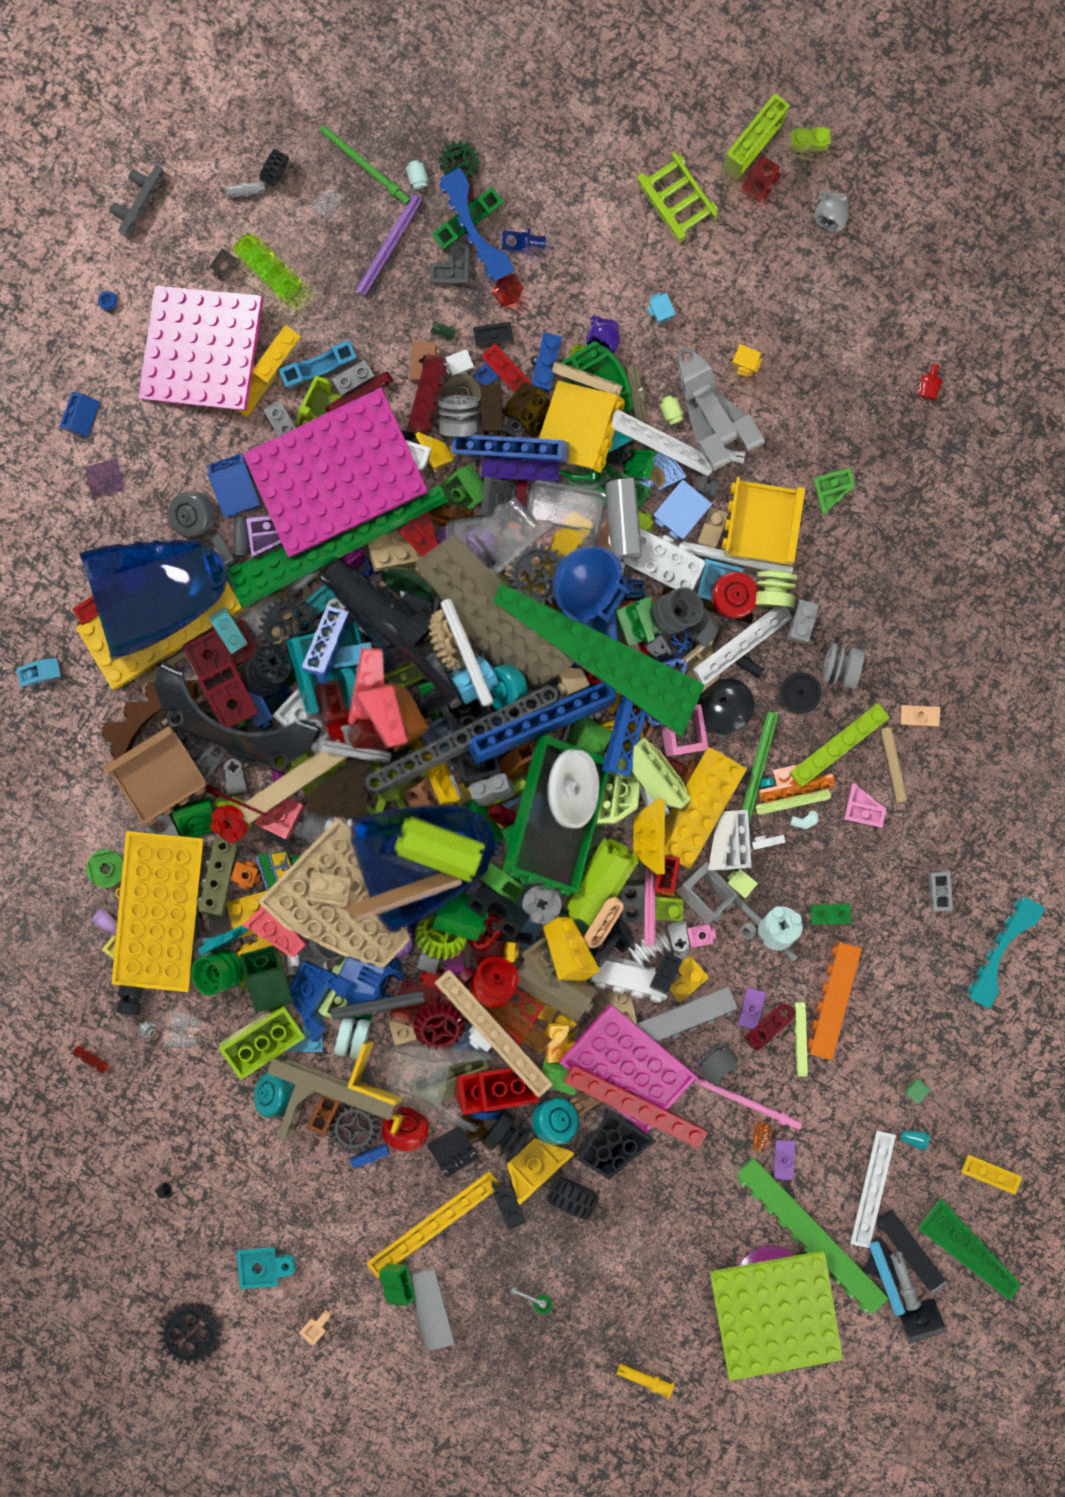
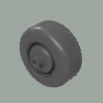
M187 491L176 495L171 500L168 507V519L171 527L177 534L186 538H194L207 533L213 525L215 517L214 508L211 501L203 493Z

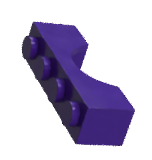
M482 458V480H484V477H492L502 480H525L537 483L558 484L559 462Z

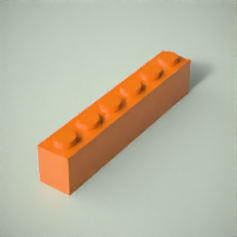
M841 942L833 945L831 956H834L832 964L829 963L826 975H829L828 980L823 983L821 993L824 994L823 999L818 1002L816 1012H819L817 1020L814 1019L811 1028L814 1031L813 1037L809 1038L807 1043L808 1053L811 1055L833 1060L862 951L860 947Z

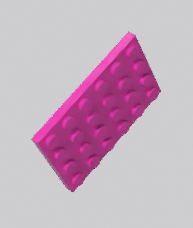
M609 1004L559 1060L568 1070L574 1064L666 1110L697 1078L693 1071L612 1004ZM617 1109L645 1133L652 1127Z

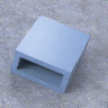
M682 480L654 513L653 518L655 520L653 522L660 528L665 527L670 531L668 534L676 541L678 539L683 541L711 507L712 503Z

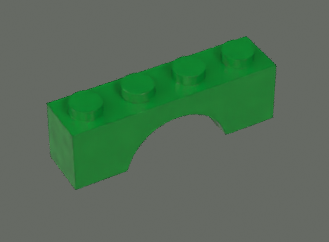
M493 187L468 205L470 217L474 225L504 202ZM456 214L430 235L441 250L467 231L466 227L462 228L457 220L460 217L459 214Z

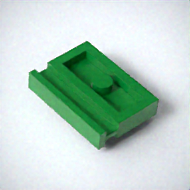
M630 449L631 457L627 458L623 473L631 478L650 480L655 463L653 457L657 456V453L651 450Z

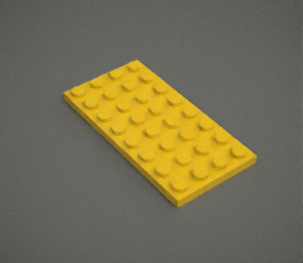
M204 546L129 593L126 597L116 602L113 607L84 625L80 624L75 628L110 687L115 691L176 653L186 644L214 629L209 618L211 615L226 607L233 617L244 610V608L240 606L234 591L210 552Z
M126 831L112 985L189 992L204 838Z

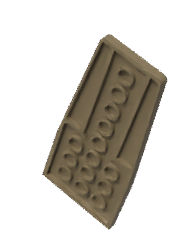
M456 535L449 536L416 562V567L443 601L446 599L452 600L459 620L466 632L495 667L510 664L518 668L525 678L527 691L535 690L573 664L574 661L565 653L556 649L547 640L538 636L533 630L524 626L516 618H513L492 603L499 584H505Z

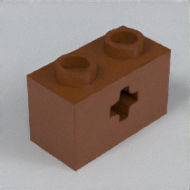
M322 1095L307 1128L324 1136L341 1101Z

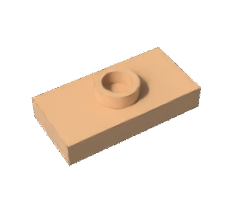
M901 705L900 725L939 726L940 707Z

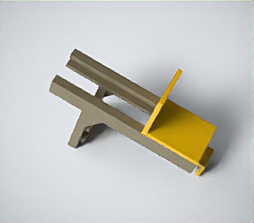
M370 1040L363 1043L350 1081L282 1055L279 1056V1059L273 1058L271 1060L268 1074L296 1084L277 1136L278 1140L284 1142L292 1138L293 1135L296 1136L299 1129L297 1124L299 1117H303L306 1109L304 1103L315 1092L385 1119H393L395 1121L390 1133H397L403 1115L398 1114L403 1097L361 1082L374 1041Z

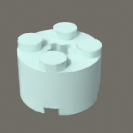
M775 907L761 920L758 934L763 939L766 947L775 951H781L790 947L800 937L802 933V918L800 914L790 908Z

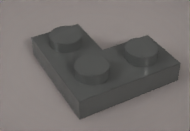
M450 244L449 263H430V283L468 284L469 245Z

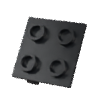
M460 1125L427 1144L446 1178L479 1159L478 1154L472 1144L470 1145Z

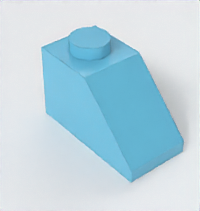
M57 658L38 660L16 668L20 687L49 681L61 676Z

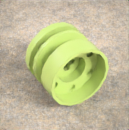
M768 570L757 573L758 578L766 580L757 581L756 585L764 587L765 591L757 592L756 606L774 608L780 605L787 606L788 609L795 608L796 596L787 593V591L797 588V585L788 583V581H797V575L780 570Z

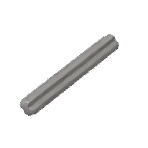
M324 739L318 741L319 751L381 763H388L391 760L390 752Z

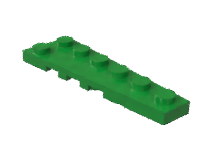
M940 1198L917 1229L1004 1297L1011 1300L1021 1284Z

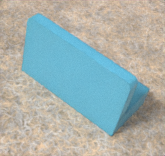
M372 643L340 648L333 665L334 669L358 665L361 648H372Z

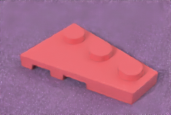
M392 685L354 695L357 701H360L366 715L374 723V728L387 747L407 743Z

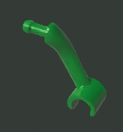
M593 469L590 470V475H577L569 470H559V474L571 480L601 481V473Z

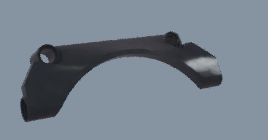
M165 662L159 668L154 686L162 708L169 710L167 714L169 725L278 771L284 772L289 770L292 762L308 752L321 734V726L304 719L297 720L277 730L260 733L241 732L227 728L211 719L198 706L187 687L182 669ZM180 714L181 720L175 724L174 718ZM283 757L285 763L283 766L278 767L277 762L279 758Z

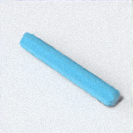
M878 1241L869 1244L894 1314L896 1316L903 1315L905 1310Z

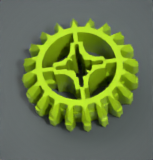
M429 913L427 917L423 916L415 930V942L418 943V949H423V954L429 953V958L435 956L437 960L440 957L446 960L448 957L453 959L455 955L458 956L464 949L467 938L433 929L435 914Z

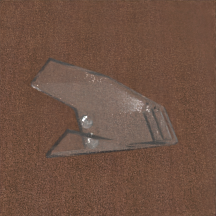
M420 1042L396 1046L395 1044L380 1046L374 1073V1081L377 1087L403 1097L402 1103L425 1117L473 1132L479 1130L480 1125L466 1122L444 1108L442 1099L451 1064L490 1060L496 1057V1053L452 1043V1048L445 1046V1050H443L442 1047H438L437 1051L433 1046L428 1049L427 1044L422 1046Z

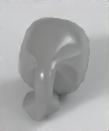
M821 189L818 194L820 203H818L814 215L815 222L831 233L839 232L844 228L849 218L847 196L843 193H830Z

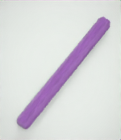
M412 195L356 288V291L361 295L365 296L422 203V199L419 196Z

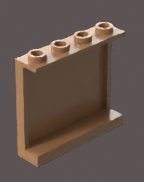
M173 726L166 727L104 766L106 772L111 774L140 820V826L146 824L148 827L157 821V816L161 814L163 816L168 815L174 811L172 809L173 806L177 804L179 806L184 805L190 801L189 796L194 793L198 796L206 791L205 786L208 785V782Z

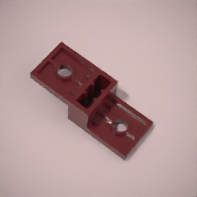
M216 629L183 646L198 676L197 680L221 725L232 728L259 713L242 681V676ZM206 650L213 651L214 657L212 660L204 659L203 655ZM231 699H235L238 703V707L235 710H229L227 707V703Z

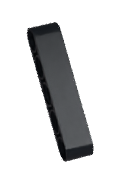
M892 1209L876 1220L899 1252H902L905 1260L933 1296L949 1285Z

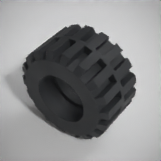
M555 1177L546 1199L550 1204L566 1213L581 1219H590L599 1196L594 1191L564 1177Z

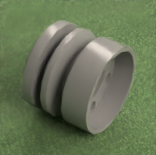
M453 395L439 399V406L441 407L439 414L446 416L439 419L440 434L462 437L479 433V418L471 416L479 412V408L476 407L478 406V398Z
M832 643L823 664V682L828 683L830 676L833 675L832 684L835 685L839 677H842L843 687L856 689L863 666L865 650L851 648L849 654L845 655L844 645H841L839 653H837V644Z

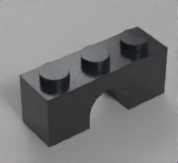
M485 882L481 884L466 905V907L480 917L486 912L496 913L501 919L498 930L512 940L515 939L531 917L523 909L519 908Z

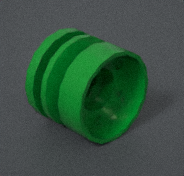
M222 949L196 959L191 969L195 987L206 996H213L238 986L244 975L241 960L236 953L229 949Z

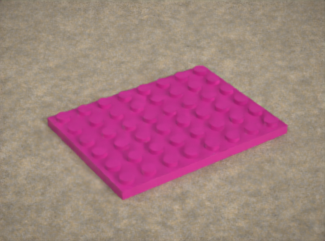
M382 388L376 389L243 453L289 558L429 492Z

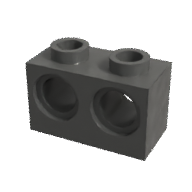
M627 880L617 898H621V902L624 905L620 914L621 919L624 923L645 922L644 880ZM634 889L636 892L633 895H627L626 891ZM630 907L636 909L632 914L626 912Z

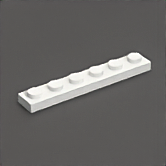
M620 410L613 414V429L706 476L712 472L711 466L701 451Z
M777 605L695 667L693 670L698 681L707 684L791 620L792 616L788 607Z
M876 1130L850 1244L870 1248L869 1244H871L896 1138L895 1134Z

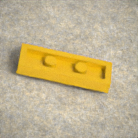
M969 1154L961 1169L963 1174L1014 1195L1022 1180L1020 1175Z

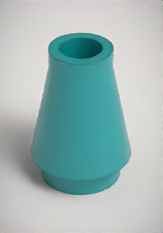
M904 1130L901 1141L922 1151V1149L927 1150L931 1135L926 1134V1132Z

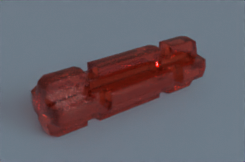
M77 1046L72 1053L75 1057H80L81 1061L92 1068H97L96 1070L100 1073H104L108 1068L107 1063L99 1061V1058L88 1051L85 1052L80 1046Z

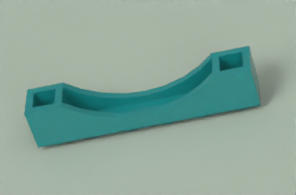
M1022 896L1021 899L1018 898L1013 906L1015 911L1012 916L1008 915L1004 922L1005 929L996 936L994 941L996 942L995 947L988 951L985 957L987 959L985 965L979 967L975 983L971 982L967 989V993H969L967 995L968 998L988 1009L991 1008L999 994L998 968L1005 949L1018 934L1037 925L1046 909L1027 897Z

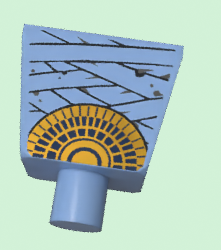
M659 452L653 458L655 463L650 480L641 479L638 482L648 488L653 485L657 492L686 479V475L675 459Z

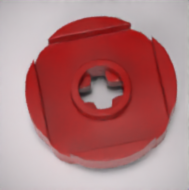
M230 804L218 807L212 814V831L231 844L246 835L248 824L247 822L244 823L243 813L237 807Z

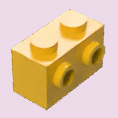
M739 344L730 368L736 370V373L740 376H752L753 372L757 373L762 359L759 358L761 352Z

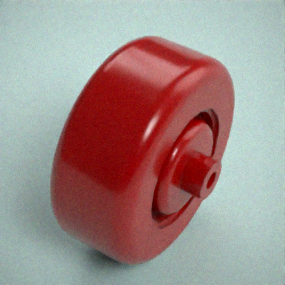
M741 572L727 573L721 576L713 585L711 592L713 606L724 617L731 619L744 617L756 607L758 587L747 574Z
M400 1107L398 1114L403 1115V1118L395 1134L390 1133L395 1120L384 1118L382 1137L390 1147L408 1152L417 1150L425 1144L429 1123L420 1111L410 1107Z

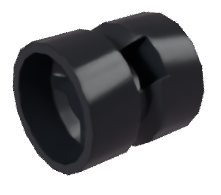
M119 985L118 996L120 1000L116 1003L115 1012L140 1015L142 1004L139 1000L143 999L144 988Z

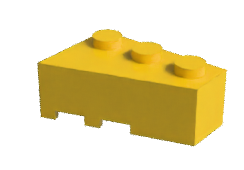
M558 917L543 926L558 980L585 981L601 972L571 917Z

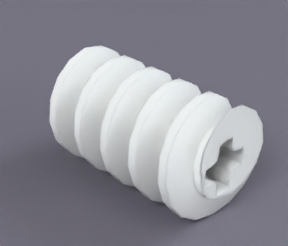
M660 928L661 935L655 931L654 946H646L644 944L645 941L642 939L640 940L641 946L637 943L634 944L635 950L628 947L637 964L639 963L644 967V960L649 963L651 962L650 956L657 959V952L664 955V948L671 951L670 942L662 928Z

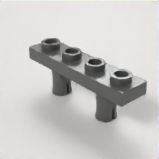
M155 165L148 177L135 169L131 170L128 179L142 186V189L129 210L116 202L112 203L109 212L123 219L118 232L125 238H128L129 234L132 235L137 227V220L144 216L146 212L145 206L148 201L151 202L156 194L154 192L156 187L163 183L165 172L161 167Z

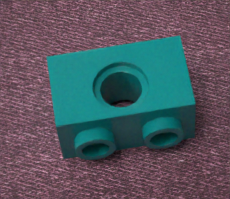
M226 607L209 617L212 625L231 654L248 644Z

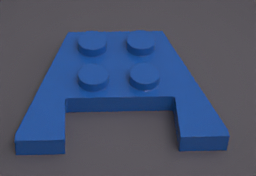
M303 961L289 985L293 1000L292 1004L296 1012H300L304 1027L309 1029L311 1040L319 1042L326 1027L314 1016L329 987L339 997L345 996L352 982L309 961Z

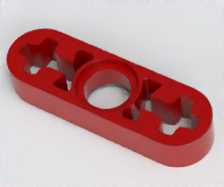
M494 912L485 921V930L491 935V938L488 935L486 936L484 932L483 935H479L478 939H484L486 941L485 944L481 943L479 945L478 940H472L473 945L479 951L488 950L502 933L498 929L496 931L489 930V925L492 922H498L499 926L501 924V920L497 918V914Z

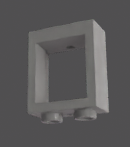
M706 861L676 892L708 925L713 920L717 922L724 915L722 911L724 909L728 911L735 904L733 900L738 894L715 870H708L709 864ZM701 877L724 900L714 912L690 889Z

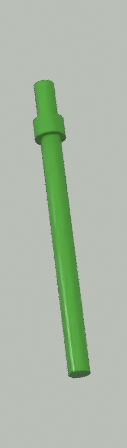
M325 125L321 127L320 132L388 189L387 192L392 196H396L405 205L409 202L410 198L400 190L396 183L390 182Z

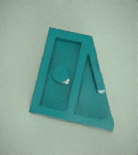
M241 925L225 934L221 933L214 938L210 937L203 941L204 945L198 951L203 956L222 949L246 933L248 929Z

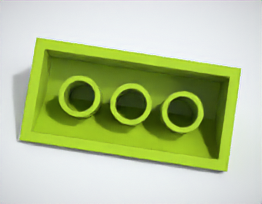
M283 1005L272 1008L220 1042L219 1050L238 1078L242 1080L273 1058L305 1039V1036L288 1007Z

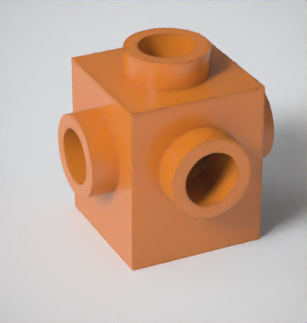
M246 860V863L237 861L230 880L237 882V886L248 890L249 887L252 888L255 884H259L262 875L259 873L260 869L256 867V863Z

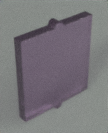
M118 459L85 467L88 479L86 483L89 484L92 498L125 490L122 479L123 473L120 471Z

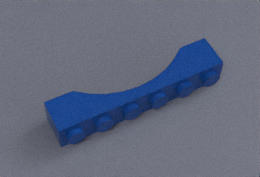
M461 167L441 177L439 186L444 194L448 193L450 197L448 203L453 211L457 210L460 216L457 220L462 228L466 227L469 233L466 237L471 245L475 244L478 250L475 254L480 263L484 261L487 267L484 271L489 280L493 278L495 282L515 271L507 254L487 243L474 227L468 208L470 184Z

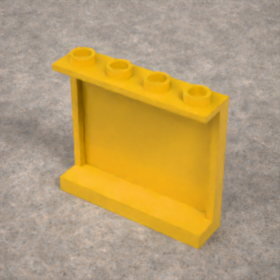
M557 381L539 439L569 442L568 462L566 463L590 468L601 473L602 468L606 464V456L612 446V438L616 431L612 428L613 414L617 410L623 411L625 400L615 394Z
M737 477L735 483L732 482L730 494H733V501H729L727 512L731 514L730 520L726 519L724 530L728 531L727 538H723L722 549H725L724 555L793 566L805 488L798 487L797 490L740 481V477Z

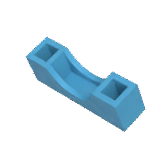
M350 340L331 347L328 351L317 357L302 362H295L278 370L287 390L312 381L315 375L322 377L358 362Z

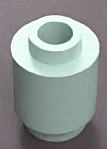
M419 160L409 162L406 172L410 186H413L414 190L428 187L427 182L429 179L424 163L419 162Z

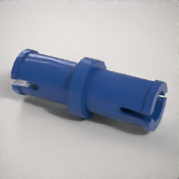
M383 1144L372 1150L367 1149L366 1152L353 1158L351 1157L350 1162L353 1169H357L368 1163H375V1160L390 1155L387 1145Z

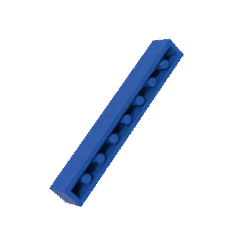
M602 682L470 739L468 750L475 763L479 764L613 706L617 696L612 687Z

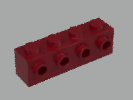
M427 353L406 431L415 434L419 432L425 435L426 431L431 430L433 420H430L431 413H435L438 402H435L436 394L440 395L443 384L439 382L441 376L445 377L447 366L444 365L446 358Z

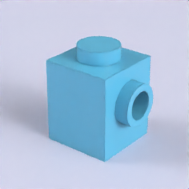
M658 293L651 297L652 300H649L647 310L650 317L655 318L657 325L675 318L676 313L667 293L663 295Z

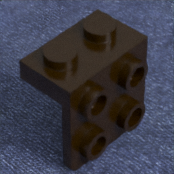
M522 382L502 410V413L509 418L519 421L531 437L536 438L542 430L551 402L539 387Z

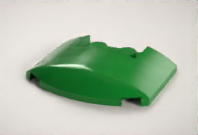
M594 341L560 362L622 385L623 387L619 397L625 400L622 412L626 413L633 408L632 390L624 368L613 353L600 345L599 342ZM564 377L566 382L569 384L599 390L597 388Z

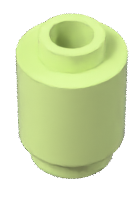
M671 395L661 400L662 403L659 406L666 422L674 425L684 420L682 416L684 413L677 397L673 398Z

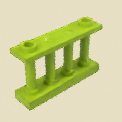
M674 151L671 153V163L650 177H646L644 173H641L637 176L636 182L677 242L680 243L686 238V230L709 214L713 220L716 219L718 209L713 201L709 202L684 166L686 162L680 154L677 155ZM678 168L683 177L662 192H656L653 188L654 183ZM688 183L694 193L672 208H667L664 204L665 198ZM699 199L705 208L684 223L678 224L674 218L676 217L675 214Z

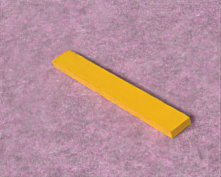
M488 1171L367 1261L366 1264L377 1279L379 1278L380 1269L387 1263L398 1264L496 1190L492 1188L491 1180H494L496 1185L501 1184L493 1173Z

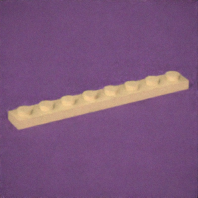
M449 969L434 982L538 1098L553 1085Z

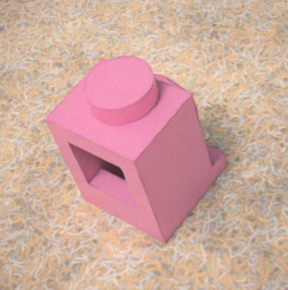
M710 924L687 928L691 948L713 944V939H716L714 927L710 928ZM700 932H704L706 934V937L704 939L699 938Z

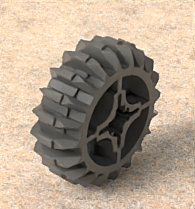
M346 1103L342 1105L344 1111L338 1107L336 1111L339 1115L334 1114L333 1119L336 1121L330 1122V1125L334 1126V1128L328 1129V1132H335L330 1139H338L334 1145L338 1146L341 1143V1151L348 1147V1154L351 1153L352 1148H355V1154H358L360 1147L363 1152H366L365 1145L372 1148L373 1145L370 1140L373 1142L378 1140L373 1134H380V1131L375 1130V1128L380 1127V1123H374L379 1117L374 1116L372 1118V1113L351 1105L348 1108ZM355 1112L351 1122H340L344 1115ZM360 1114L367 1118L370 1128L360 1123ZM357 1119L356 1124H358L357 1127L359 1126L360 1130H356L352 1137L353 1132L349 1126H352ZM339 1128L349 1133V1141H346L341 1136ZM357 1134H369L364 1141L354 1143Z

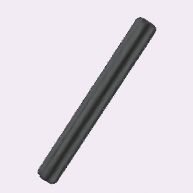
M420 991L332 1008L331 1017L333 1020L424 1003L425 995Z

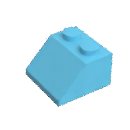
M479 656L476 658L477 664L488 690L491 691L498 683L496 676L487 661ZM467 667L447 674L465 705L478 698Z

